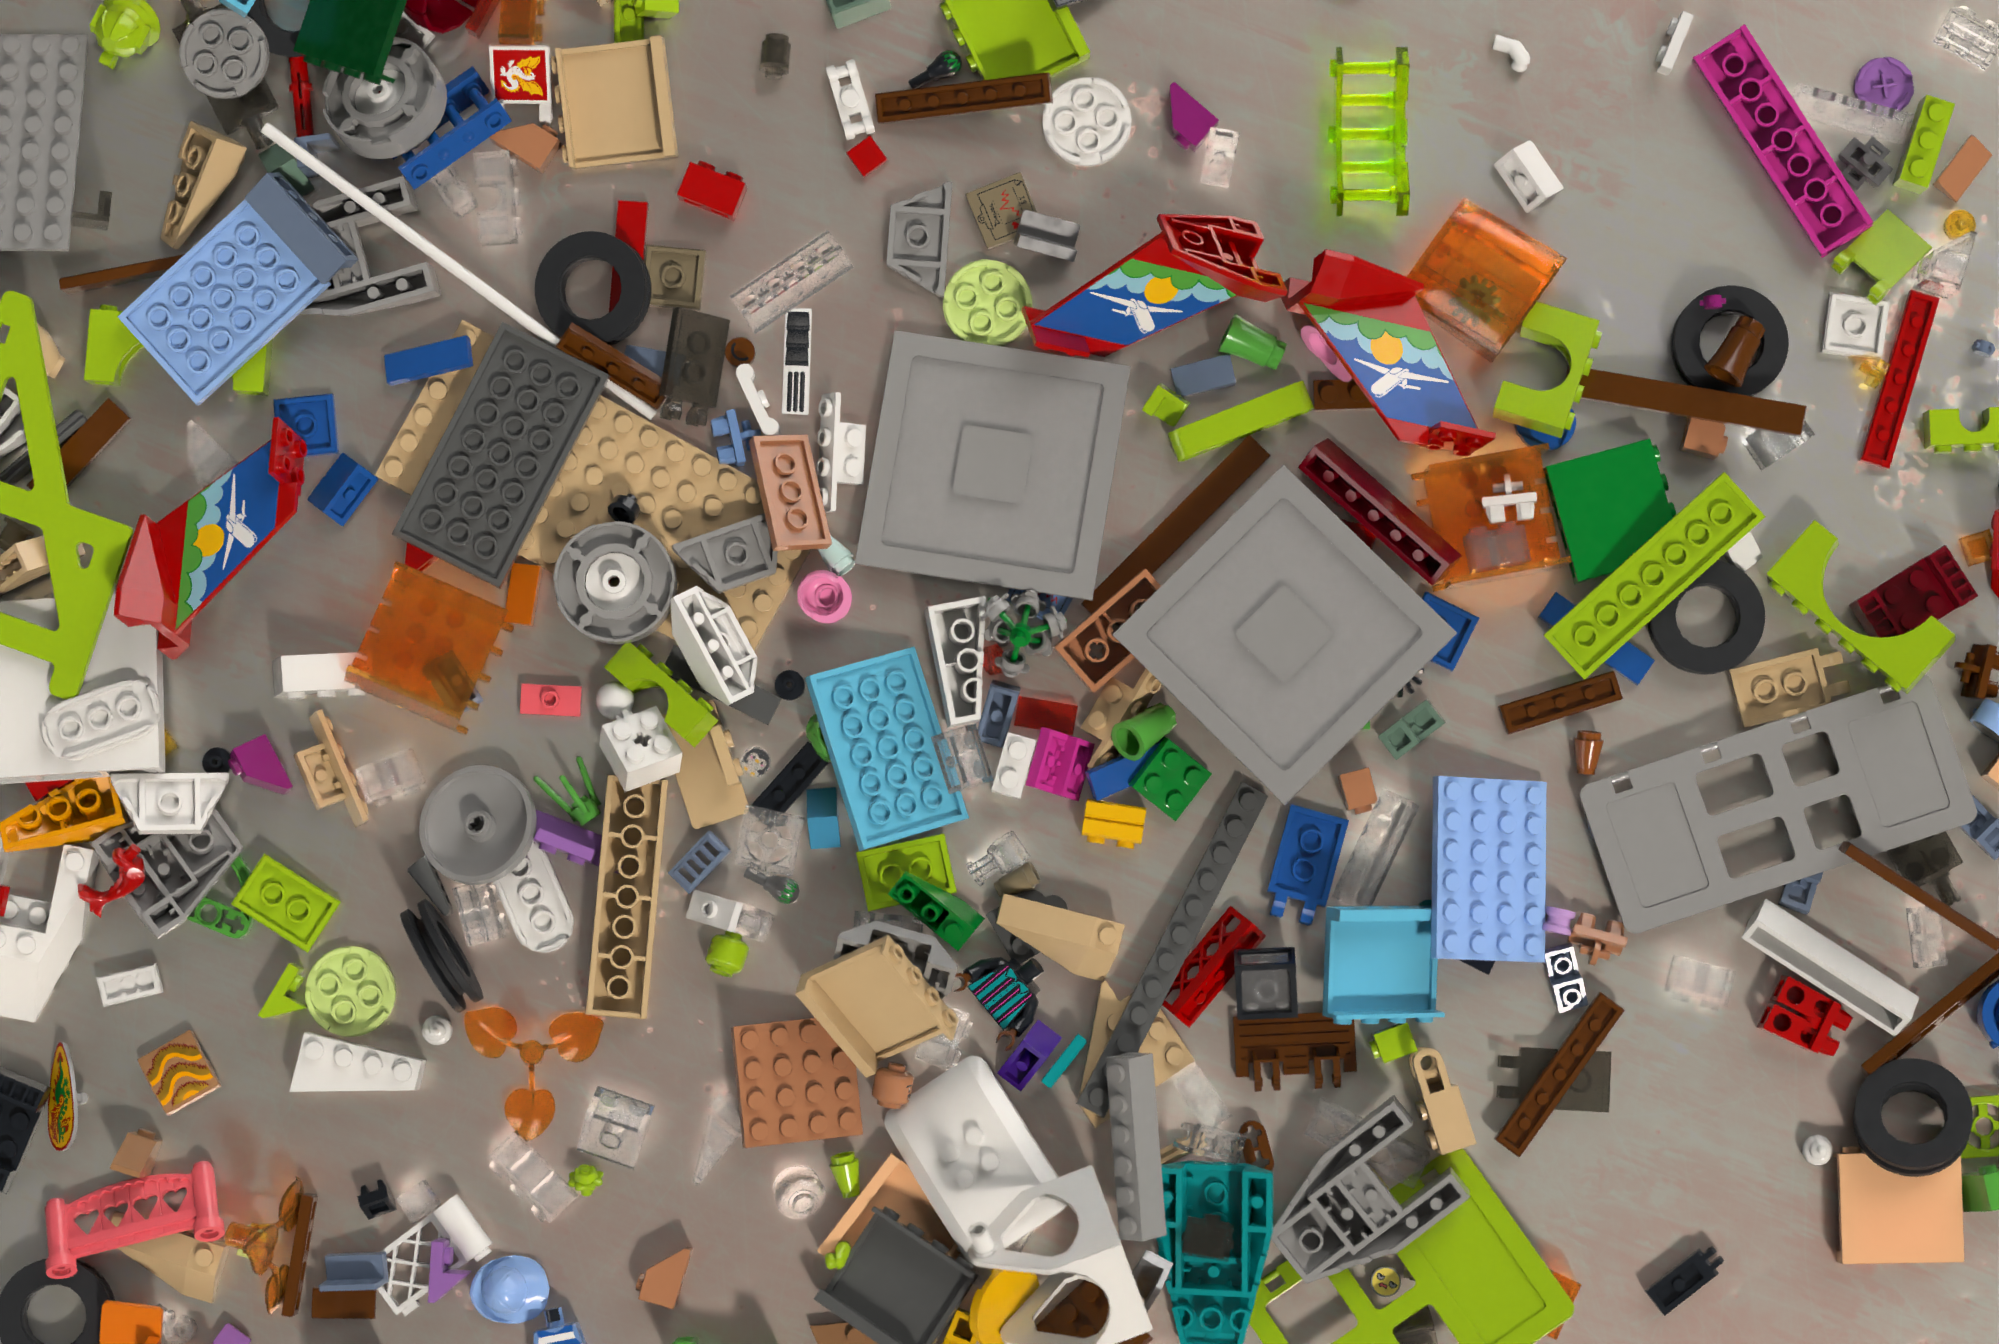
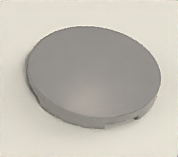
M219 8L209 10V12L199 16L192 24L188 25L180 42L179 58L187 78L198 91L214 98L234 99L251 92L262 81L269 65L270 51L266 35L255 20L248 15L244 18L231 9Z

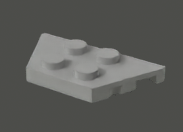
M946 182L942 186L928 192L924 191L913 198L892 204L890 208L887 267L938 297H944L952 182Z
M765 513L672 545L673 551L718 594L775 575L778 551H773Z

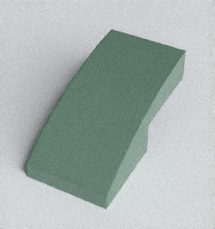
M1427 698L1378 737L1395 760H1397L1445 724L1446 721Z

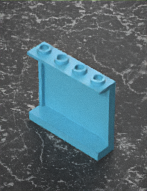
M1432 905L1326 907L1322 1016L1334 1019V1024L1350 1025L1352 1024V1019H1361V1023L1378 1024L1379 1019H1388L1390 1023H1406V1018H1415L1416 1022L1430 1023L1433 1022V1017H1445V1012L1436 1010L1438 959H1431Z

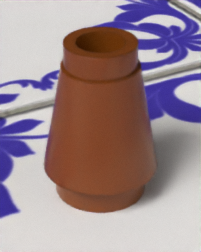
M1577 731V737L1574 738L1577 773L1595 775V769L1597 768L1604 742L1601 739V732Z

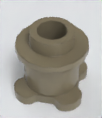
M5 516L3 521L7 522L0 534V548L6 551L15 543L25 541L28 535L33 537L35 533Z

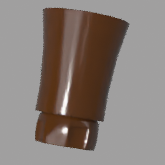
M1740 316L1735 326L1731 327L1716 353L1704 366L1705 370L1724 384L1742 387L1748 367L1761 343L1760 339L1764 335L1765 329L1763 325L1755 319Z

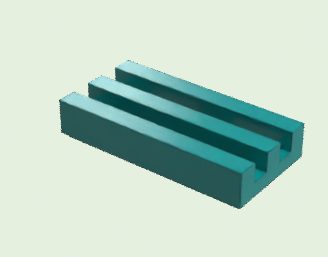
M1077 1034L1042 1078L1041 1082L1048 1088H1052L1085 1046L1087 1040L1080 1034Z

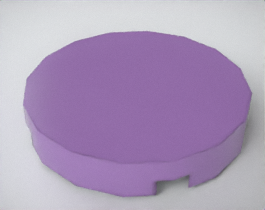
M1892 57L1875 58L1869 60L1858 71L1854 79L1853 92L1857 103L1865 112L1874 116L1889 117L1899 113L1909 104L1914 94L1913 77L1911 71L1903 62Z

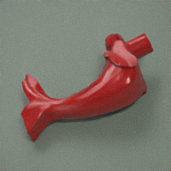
M131 844L126 850L118 847L112 851V859L119 866V877L108 891L101 892L87 885L78 884L79 897L83 901L89 902L90 912H94L100 918L102 916V908L106 903L130 894L145 880L144 860L137 857L141 850L136 844Z

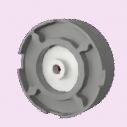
M394 37L382 73L395 79L394 84L382 80L381 84L377 85L363 80V74H361L360 79L343 74L344 68H341L340 73L330 70L322 90L325 96V109L322 110L328 124L351 151L371 159L393 158L418 148L435 131L442 120L446 108L447 89L442 75L421 47L410 40L400 37Z
M614 521L594 524L583 529L565 545L558 557L554 570L555 594L562 614L578 631L593 640L607 644L632 643L649 636L667 619L671 612V598L677 594V574L668 551L650 532L628 522ZM614 579H620L617 587H612L611 585Z

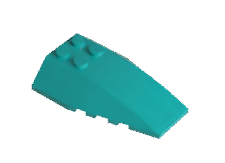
M1182 1161L1162 1164L1167 1235L1156 1238L1159 1249L1158 1255L1173 1263L1165 1283L1173 1306L1172 1312L1180 1344H1244L1273 1234V1171L1248 1163Z

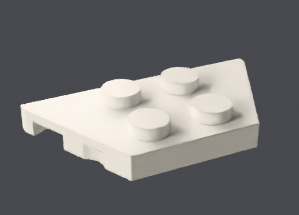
M229 773L110 774V779L139 834H201L229 782Z

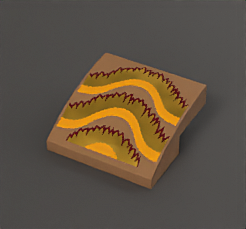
M191 1030L137 1059L150 1087L168 1116L221 1087L210 1061L205 1058L199 1042Z

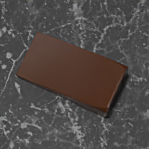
M316 1286L312 1290L311 1317L320 1319H375L377 1289L319 1291V1286Z

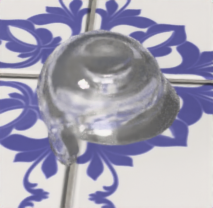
M796 1165L787 1168L774 1181L775 1201L778 1210L786 1217L792 1219L807 1218L817 1213L824 1205L826 1200L825 1186L820 1181L816 1172L808 1166Z

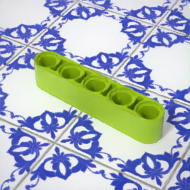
M1299 381L1169 432L1167 435L1178 462H1182L1313 410L1314 406L1304 381Z

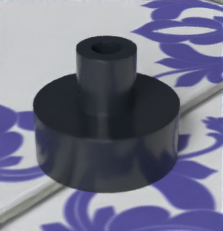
M633 494L615 496L608 506V513L612 519L633 524L640 514V507L636 503V496Z
M786 670L777 676L775 690L782 699L793 701L804 693L805 682L798 672ZM792 683V686L787 687V684Z
M219 747L208 750L202 760L205 772L230 774L232 772L228 760L231 759L229 756L230 752Z

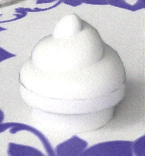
M431 1016L426 1019L422 1026L424 1039L432 1045H442L452 1036V1024L444 1016Z
M1813 1135L1803 1143L1802 1154L1810 1164L1824 1165L1833 1155V1146L1826 1137Z

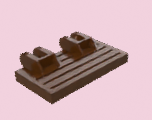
M1322 1012L1298 1013L1297 1018L1237 1020V1016L1233 1017L1236 1077H1249L1248 1063H1253L1254 1091L1260 1092L1263 1087L1260 1063L1271 1062V1085L1273 1091H1280L1279 1062L1282 1061L1283 1075L1309 1074V1060H1313L1315 1089H1321L1323 1085L1321 1060L1332 1059V1084L1334 1088H1341L1340 1059L1343 1058V1072L1357 1071L1354 1019H1352V1024L1350 1025L1334 1024V1019L1322 1016Z

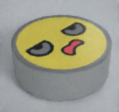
M1380 1266L1372 1272L1370 1285L1372 1290L1379 1296L1390 1297L1400 1289L1401 1278L1394 1268Z

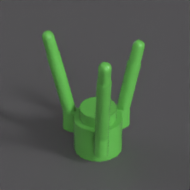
M578 756L576 760L590 799L586 795L580 798L564 775L559 777L565 789L574 800V803L571 804L573 809L538 776H535L533 780L569 814L573 822L578 820L581 826L601 814L598 806L602 803L595 794L582 757Z

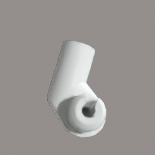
M1496 35L1492 49L1508 53L1513 59L1512 69L1517 72H1524L1527 69V64L1530 63V55L1520 41Z

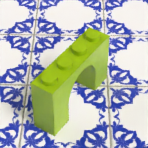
M1530 299L1521 326L1520 337L1552 346L1560 351L1567 360L1569 375L1562 384L1545 391L1533 390L1503 381L1494 406L1493 417L1558 438H1562L1564 429L1571 430L1576 413L1570 411L1573 402L1580 403L1585 386L1579 384L1582 375L1589 376L1594 360L1589 358L1592 348L1598 349L1603 333L1597 331L1600 320Z

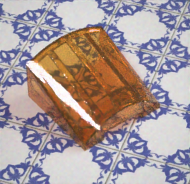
M1463 198L1407 277L1424 284V290L1415 296L1424 316L1492 363L1568 258L1470 200Z

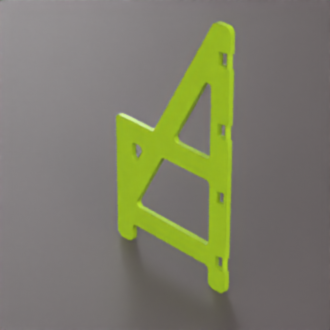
M7 291L3 294L0 302V330L2 324L10 326L5 344L0 342V402L8 379L13 377L17 386L34 487L28 491L0 481V513L42 529L60 625L54 631L0 612V644L51 662L54 665V671L49 683V691L54 696L67 700L80 694L133 535V529L128 525L82 510L70 504L34 303L31 297L15 291ZM83 542L91 545L94 549L90 564L85 569L81 566L78 546Z

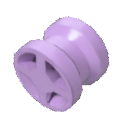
M1546 906L1545 913L1547 914V919L1543 923L1542 930L1571 936L1570 923L1571 920L1575 919L1576 912Z

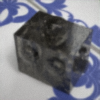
M1203 1213L1202 1218L1188 1216L1186 1230L1182 1234V1253L1187 1256L1228 1262L1230 1251L1234 1247V1240H1232L1234 1225L1220 1221L1221 1216Z

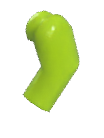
M840 1241L835 1247V1253H827L825 1255L827 1269L837 1268V1270H840L845 1266L851 1252L849 1242Z

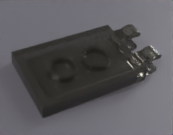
M673 307L659 396L667 398L661 407L660 418L670 421L672 419L680 420L682 402L684 401L692 403L686 415L685 423L698 427V425L706 426L708 408H716L730 324L729 319L683 307Z
M1520 1047L1519 1056L1498 1055V1067L1519 1068L1518 1086L1497 1085L1496 1097L1517 1099L1518 1106L1558 1049ZM1595 1051L1554 1110L1609 1112L1612 1052Z

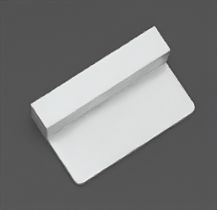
M1531 140L1513 148L1493 164L1526 213L1532 211L1546 199L1563 189L1562 184Z

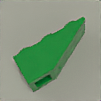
M907 871L904 872L888 893L889 896L957 951L961 949L985 919L962 899Z

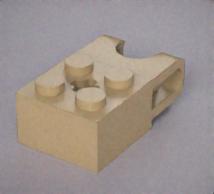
M1418 1047L1417 1052L1409 1055L1408 1066L1419 1101L1415 1102V1107L1420 1120H1426L1428 1130L1424 1131V1135L1429 1149H1435V1152L1443 1155L1477 1144L1459 1087L1456 1084L1450 1083L1442 1056L1435 1049ZM1427 1055L1431 1059V1066L1427 1070H1423L1420 1062Z

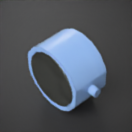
M1984 699L1979 708L1973 710L1974 714L1970 722L1983 734L1999 743V704L1990 699Z

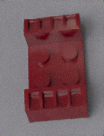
M1943 545L1850 603L1849 607L1868 636L1879 638L1893 637L1912 631L1924 623L1931 615L1939 620L1953 610L1978 597V594L1947 546Z

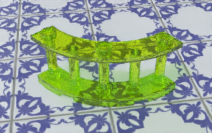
M1336 47L1335 59H1330L1329 76L1334 77V126H1328V143L1334 144L1335 186H1330V204H1336V216L1343 215V201H1390V204H1395L1396 216H1408L1410 185L1408 162H1406L1405 147L1408 145V119H1405V102L1408 101L1410 68L1408 47H1396L1395 59H1390L1389 62H1343L1342 47ZM1343 74H1389V77H1394V91H1388V94H1342ZM1342 106H1388V109H1393V125H1388V128H1342ZM1342 140H1388V143H1393V158H1389L1388 161L1342 162ZM1388 173V176H1394V186H1390V189H1344L1343 174Z

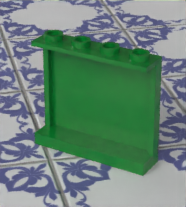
M1650 438L1552 464L1542 469L1574 585L1611 574L1676 515L1673 502L1668 503L1665 491L1669 490L1667 478L1664 473L1660 474L1657 462L1661 461L1658 447L1656 444L1652 445Z

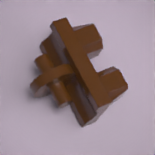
M1973 644L1971 653L1966 652L1965 661L1955 662L1954 669L1962 671L1960 682L1964 683L1961 692L1962 697L1972 699L1997 697L1998 682L1989 680L1991 670L1999 671V652L1996 651L1997 646Z

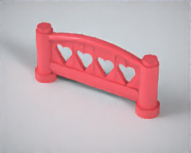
M208 1161L197 1162L193 1165V1169L189 1174H158L117 1182L93 1191L70 1204H65V1200L61 1198L48 1200L47 1206H45L49 1256L45 1261L46 1275L53 1279L69 1278L77 1272L76 1258L191 1229L194 1230L195 1239L201 1242H212L222 1238L225 1235L224 1220L219 1217L215 1172L211 1163ZM180 1189H186L187 1194L178 1211L175 1212L163 1198L168 1192L177 1193ZM156 1196L158 1200L148 1219H145L134 1208V1204L140 1199L147 1201L150 1197ZM121 1204H128L127 1211L119 1226L116 1227L105 1216L106 1209L109 1207L118 1208ZM98 1211L99 1215L89 1234H86L75 1223L76 1218L81 1214L88 1216L91 1212Z

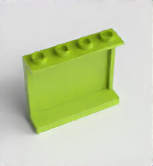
M942 0L943 2L939 4L945 19H952L956 27L952 32L958 45H965L969 53L965 58L972 73L978 71L982 80L1047 72L1053 77L1090 59V50L1068 7L1053 12L1048 0Z

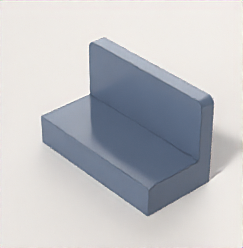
M330 133L294 138L295 143L317 159V153L340 150L339 143ZM296 158L297 167L308 178L320 177V175Z
M386 1252L327 1254L325 1256L327 1280L319 1285V1291L378 1289L389 1282Z

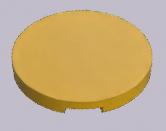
M994 1268L991 1270L992 1275L987 1279L981 1290L977 1288L970 1307V1330L975 1334L980 1344H1004L1000 1336L1002 1326L1039 1288L1040 1285L1036 1273Z

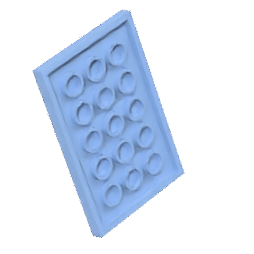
M243 200L117 317L191 400L199 406L323 293L331 283L321 284L246 200Z
M1452 776L1433 777L1431 959L1545 962V930H1542V926L1545 923L1547 782Z

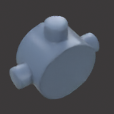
M1977 339L1972 345L1973 352L1981 356L1990 357L1995 351L1994 344L1985 340Z

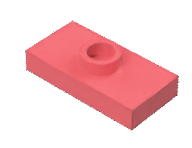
M521 684L520 714L581 717L582 687Z

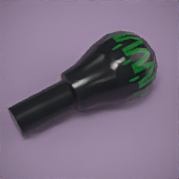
M943 51L927 67L926 71L909 80L908 83L912 89H917L932 80L937 81L955 76L962 68V59L955 51Z

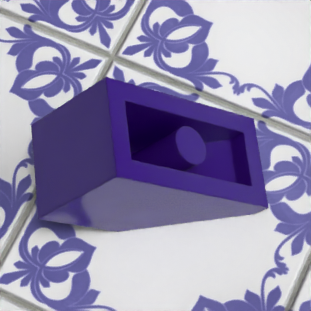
M1038 1019L997 1074L1021 1092L1049 1057L1062 1037Z

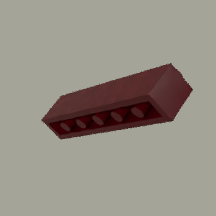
M1329 438L1314 445L1298 466L1303 473L1432 586L1445 578L1462 557L1456 549Z

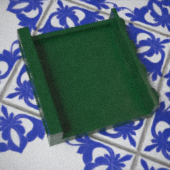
M310 0L293 51L304 55V62L318 67L324 62L323 68L340 73L341 68H344L343 74L360 79L361 74H363V80L380 85L382 80L394 84L395 79L382 73L407 0Z

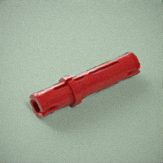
M304 56L288 59L291 74L289 92L293 95L296 137L314 135L310 91H313V85L309 83L308 65L303 61Z

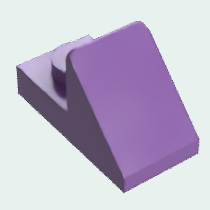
M437 1238L431 1242L428 1303H435L472 1272L470 1270L448 1269V1266L453 1263L454 1249L450 1247V1239Z

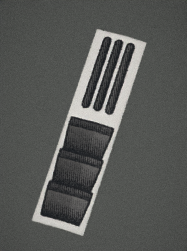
M785 308L782 414H809L812 309Z

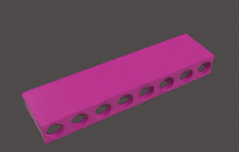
M1745 24L1701 54L1693 57L1695 64L1821 258L1873 226V220Z

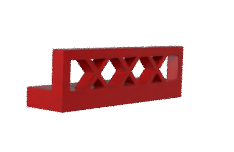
M1230 906L1185 959L1166 996L1167 998L1173 990L1180 989L1178 998L1172 1005L1164 1000L1162 1006L1190 1028L1235 974L1234 949H1256L1266 935L1250 920ZM1234 917L1241 922L1233 932L1226 933V926ZM1219 942L1218 950L1215 954L1207 956V949L1210 945ZM1199 966V973L1194 978L1187 979L1189 970L1192 967Z

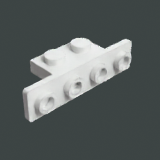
M839 392L823 394L819 403L821 421L817 436L819 459L816 464V472L825 513L836 511L837 483L850 485L864 484L866 425L840 422L841 393Z

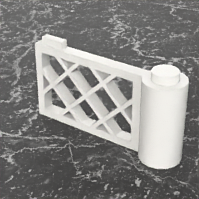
M458 1195L446 1201L380 1251L386 1252L387 1255L393 1250L392 1257H387V1262H391L389 1282H387L388 1289L385 1285H382L377 1290L396 1315L400 1312L404 1316L408 1315L420 1306L417 1300L429 1291V1284L415 1283L417 1266L430 1268V1263L418 1262L420 1245L431 1247V1242L421 1240L423 1227L428 1223L432 1222L436 1227L438 1238L450 1239V1247H453L454 1253L459 1259L453 1266H448V1269L458 1270L474 1258L478 1262L492 1252L489 1246L493 1242ZM417 1232L416 1240L409 1239L412 1235H414ZM403 1242L415 1244L413 1261L397 1258L399 1245ZM396 1263L412 1265L410 1282L394 1279ZM393 1284L409 1286L408 1299L401 1305L392 1296ZM414 1287L421 1288V1290L413 1295Z

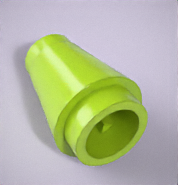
M853 1151L841 1152L831 1156L829 1167L840 1192H842L843 1198L858 1196L860 1194L859 1158L855 1157Z

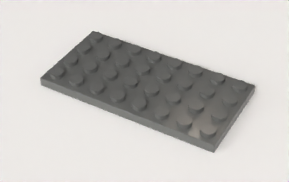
M502 322L392 535L501 589L600 398L610 375Z

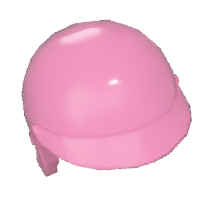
M816 570L810 572L803 577L797 590L800 608L809 617L821 623L830 624L839 621L845 617L851 607L852 594L849 585L841 576H837L830 571Z

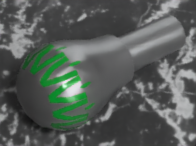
M750 866L745 870V878L762 885L763 889L768 891L778 902L790 904L798 898L800 891L799 885L795 880L772 874L768 876Z

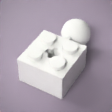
M618 681L603 685L596 696L597 708L604 717L616 721L602 725L599 745L624 791L627 792L679 773L683 753L657 706L633 714L634 694L631 690Z

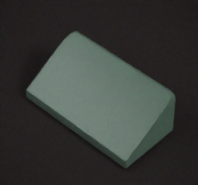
M826 0L837 29L891 9L890 0Z

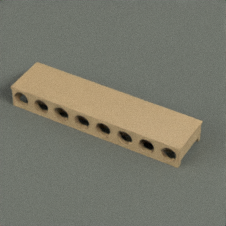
M607 774L585 1015L647 1019L668 780L660 779L625 792L616 775Z

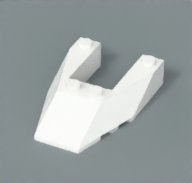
M0 834V884L3 885L10 852L4 851ZM64 844L52 902L9 894L5 915L0 916V1016L35 1022L52 994L59 977L70 963L69 960L77 946L82 942L90 907L89 902L83 901L79 897L78 884H84L94 889L100 860L94 849Z

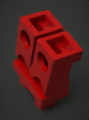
M1782 975L1770 1000L1799 1013V1015L1776 1004L1768 1003L1757 1028L1778 1036L1811 1053L1834 1056L1840 1042L1827 1035L1832 1026L1846 1031L1853 1017L1841 1009V1004L1789 976Z

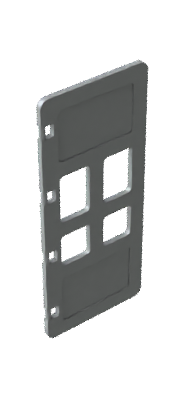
M1924 675L1908 694L1900 690L1898 692L1899 699L1883 704L1880 694L1892 690L1887 684L1583 786L1580 791V800L1624 928L1630 933H1641L1854 862L1855 860L1838 850L1842 843L1822 850L1817 849L1804 815L1806 807L1841 795L1849 797L1861 832L1858 838L1848 842L1870 856L1971 823L1976 818L1977 809L1932 680L1927 675ZM1807 719L1810 729L1794 734L1791 724ZM1818 732H1824L1828 736L1839 768L1838 773L1800 787L1794 785L1782 751L1783 745ZM1718 749L1721 759L1705 764L1702 754ZM1753 754L1760 755L1772 788V795L1716 815H1709L1696 781V775L1699 772ZM1629 778L1632 789L1616 794L1613 783ZM1780 817L1784 822L1794 851L1793 859L1735 879L1731 878L1717 842L1719 836Z

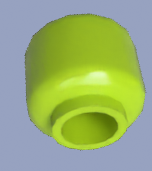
M726 930L724 935L718 934L711 939L705 957L707 964L710 965V971L721 976L732 977L733 974L740 973L743 970L749 947L742 941L743 936L741 934Z

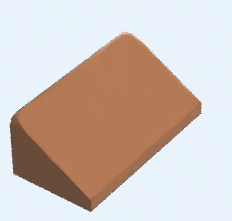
M1970 135L1932 185L1954 202H1957L1991 158L1992 154L1975 136Z

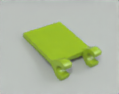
M1887 209L1873 222L1872 227L1865 230L1848 248L1841 251L1833 259L1834 263L1831 265V268L1840 275L1852 262H1855L1877 281L1869 290L1870 294L1867 296V299L1876 306L1891 288L1932 249V246Z

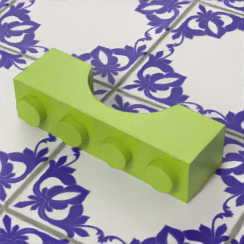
M631 642L625 643L604 668L634 694L646 688L664 689L668 698V711L664 721L695 748L719 721L711 714L714 708L702 697L696 701L691 696L694 690L683 680L680 679L677 683L670 677L674 672L661 661L657 665L650 660L653 654L641 643L637 647Z

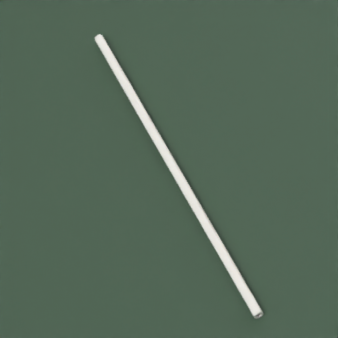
M267 122L261 130L264 135L538 338L558 349L556 345L560 339L270 123ZM608 380L605 386L607 389L649 420L653 418L657 412L656 409Z

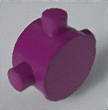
M1707 295L1703 297L1704 300L1699 302L1700 306H1704V309L1722 308V304H1726V298H1722V295Z

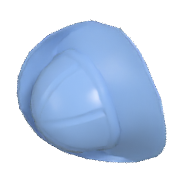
M511 1255L491 1260L482 1266L473 1278L469 1294L474 1307L483 1317L494 1322L520 1324L534 1319L545 1309L549 1296V1284L545 1271L536 1261L528 1257Z

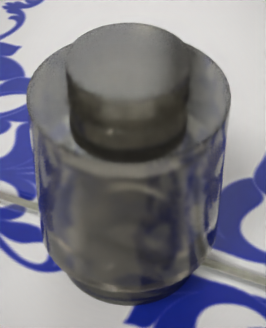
M779 33L765 35V40L762 41L759 71L765 73L766 78L778 80L782 79L783 75L789 73L791 44L789 43L788 36Z

